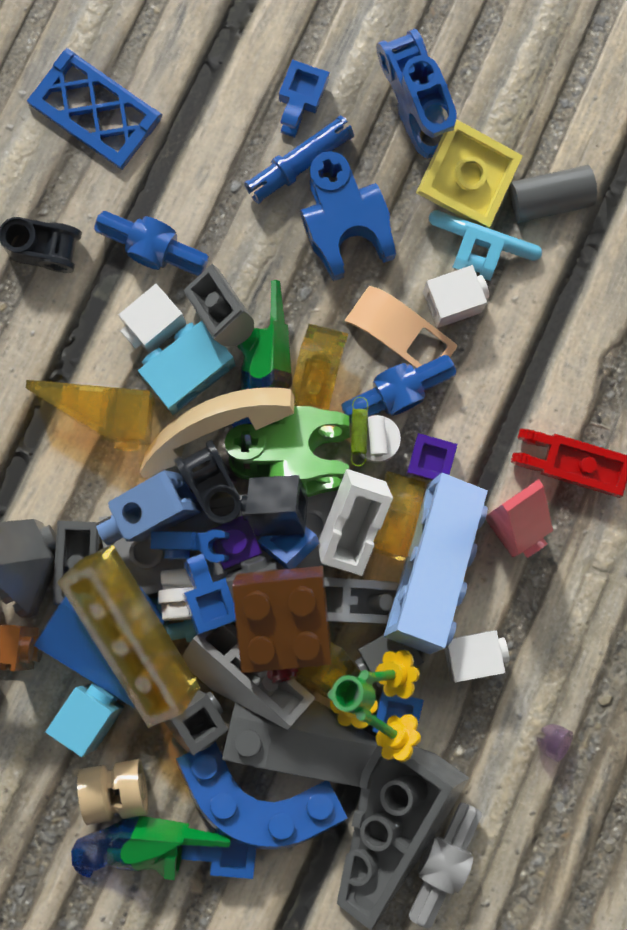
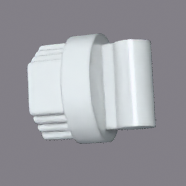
M375 415L368 417L366 460L373 463L388 461L398 451L401 441L400 431L397 425L385 416ZM359 454L363 459H365V454Z
M185 568L162 570L161 583L163 590L158 591V602L162 607V620H190L191 617L183 593L193 590L194 587L188 578Z

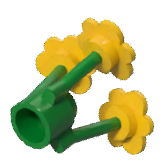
M400 650L396 654L389 651L384 653L382 657L383 663L377 666L375 672L363 670L358 678L350 675L339 678L333 685V688L329 690L328 697L331 699L330 708L333 712L339 714L338 722L340 725L349 726L352 724L358 729H364L370 724L379 730L376 735V742L382 748V757L386 760L395 758L399 762H405L412 756L413 746L418 745L421 740L420 733L416 731L418 721L411 714H406L401 718L393 715L387 720L386 724L374 716L373 713L378 710L379 706L375 700V690L372 684L374 682L383 684L384 693L389 697L397 695L400 698L406 699L413 695L415 691L413 682L419 679L420 674L419 670L413 666V656L409 651Z

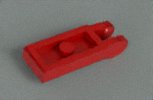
M520 429L518 439L530 445L548 447L545 460L526 453H513L511 463L526 469L541 471V475L617 498L623 497L627 483V455L555 433L551 436L530 429Z

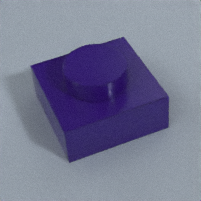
M418 433L406 474L432 481L441 473L450 475L458 444Z
M242 516L207 530V532L221 530L230 533L229 539L220 538L213 543L216 554L229 555V561L221 563L223 570L263 554L249 521H245Z

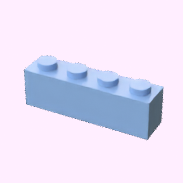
M441 473L427 484L383 637L427 654L442 650L451 643L456 632V622L453 621L456 606L462 603L467 590V583L463 582L466 569L473 563L477 553V544L474 543L477 529L481 528L487 516L488 508L484 505L487 490L445 473Z

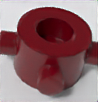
M298 668L267 671V677L272 680V684L290 681L298 677Z

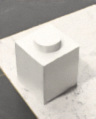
M473 265L428 280L423 290L436 328L482 313L487 304L486 299L489 298L487 283L482 275H476Z
M157 284L153 285L118 314L125 325L120 330L123 336L135 349L142 345L148 353L157 349L186 324L182 312Z
M497 630L455 637L444 648L450 681L452 682L505 673L504 663L509 662L506 640L504 637L498 638Z

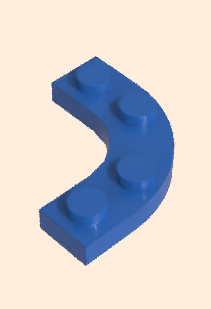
M216 742L195 755L187 753L176 758L177 766L196 806L212 827L222 835L243 844L254 846L257 849L276 850L293 847L334 828L348 819L329 781H324L289 799L278 802L260 801L243 792L233 779L225 760L222 759L223 756Z

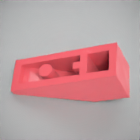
M539 479L490 512L485 519L512 557L523 552L529 558L547 545L544 537L553 531L545 489Z

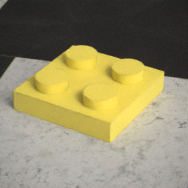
M456 119L454 130L443 133L416 194L469 222L490 228L523 155Z

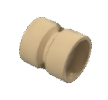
M140 758L116 762L112 770H108L105 765L79 769L77 776L78 799L81 815L86 825L111 821L116 813L123 819L148 814L147 783ZM114 789H119L120 794L115 795Z

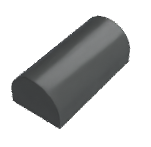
M589 165L512 181L508 187L517 224L593 207L597 201L596 179Z
M214 264L207 267L183 290L213 339L221 345L227 347L239 345L252 334L254 329L253 318L224 275Z
M57 521L52 605H59L67 592L75 597L78 594L84 595L96 603L100 535L96 527L98 522Z

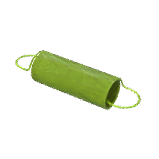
M367 400V410L353 408L351 428V453L365 454V462L368 434Z

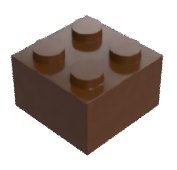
M323 566L236 574L232 583L242 673L331 665L332 648Z

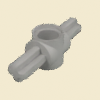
M461 802L458 805L444 838L440 836L433 837L420 861L418 874L424 882L409 912V919L421 927L428 929L432 927L446 894L459 893L470 873L473 856H471L472 853L467 848L482 817V812L469 804Z

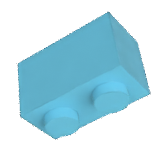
M202 320L196 325L189 323L181 328L174 336L175 342L164 350L157 348L149 353L142 361L144 366L138 370L144 381L172 415L176 414L236 366L234 357L225 346L213 339Z
M87 684L74 688L45 733L80 757H83L97 750L125 707L117 702L118 698L98 685Z

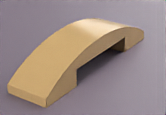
M285 388L245 389L215 397L191 408L168 424L150 444L144 454L140 470L142 477L145 479L175 466L174 459L182 458L184 444L243 418L249 417L255 430H258L294 414L293 392L291 389Z

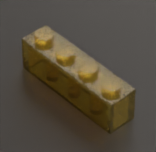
M112 544L79 560L57 583L147 727L183 714L200 689V686L115 546Z

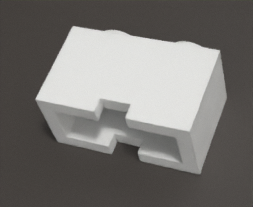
M346 469L319 539L318 550L322 564L357 575H363L374 547L375 536L378 529H381L393 499L386 481Z

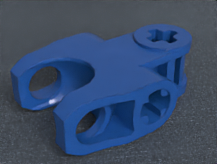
M412 29L400 38L389 42L385 40L378 42L376 50L382 71L390 82L398 100V114L416 151L429 159L433 157L438 144L435 146L424 144L420 139V132L423 131L426 135L435 138L438 135L442 137L443 133L453 131L457 111L439 66L435 60L428 57L426 46L418 30ZM443 108L446 110L448 114V118L446 121L443 114Z
M333 151L317 155L311 163V177L309 181L310 190L316 205L300 210V215L311 247L322 261L331 279L336 281L344 278V263L339 247L343 241L350 237L360 236L372 242L383 263L394 260L396 250L390 227V213L378 185L374 183L358 189L349 163L344 156ZM329 173L332 178L336 177V181L330 182L328 177H323V174Z

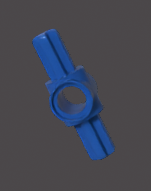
M102 211L97 216L94 226L95 232L124 244L126 254L143 266L159 270L160 267L164 268L167 264H171L196 276H199L207 267L209 256L178 242L176 231L162 221L145 216L143 219H137L133 223L107 211Z
M443 355L415 369L406 363L391 367L373 379V389L341 404L344 414L349 415L350 424H352L353 408L367 410L366 400L368 401V417L383 410L388 415L391 414V416L401 414L423 402L425 390L455 377V365L448 355Z

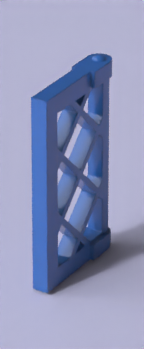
M66 48L54 62L53 67L27 99V103L32 108L121 170L124 169L146 138L153 132L163 116L162 113L113 81L69 48ZM74 66L87 75L88 79L66 82L65 75ZM101 85L117 96L119 101L97 104L94 86ZM89 87L92 105L70 109L67 90ZM62 91L64 110L58 111L46 102V99L53 92ZM125 107H132L145 116L139 125L128 126ZM120 108L123 127L101 131L98 112ZM93 113L96 132H88L71 120V116ZM125 135V144L118 152L102 142V138Z

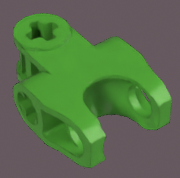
M294 406V414L258 430H255L253 424L237 425L228 432L225 438V448L229 455L230 469L234 475L246 480L258 477L299 475L308 497L320 493L338 491L345 471L349 469V464L338 460L321 459L315 456L313 452L322 444L341 442L350 438L349 415L311 406ZM245 435H250L251 441H246ZM244 463L249 464L250 469H245Z

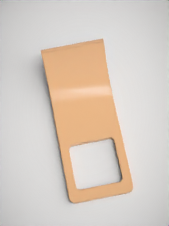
M368 286L344 320L346 323L372 335L415 368L422 366V364L411 357L407 350L422 328H425L446 344L447 347L441 356L448 355L451 357L457 348L455 342L404 303L385 291L372 286Z

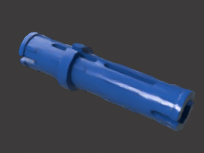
M340 115L336 120L285 156L278 155L271 160L272 165L244 182L249 194L262 186L254 192L252 199L257 204H260L262 200L283 185H292L296 181V176L308 169L317 155L333 151L346 141L354 138V131L351 125L336 134L344 128L343 125L348 121Z

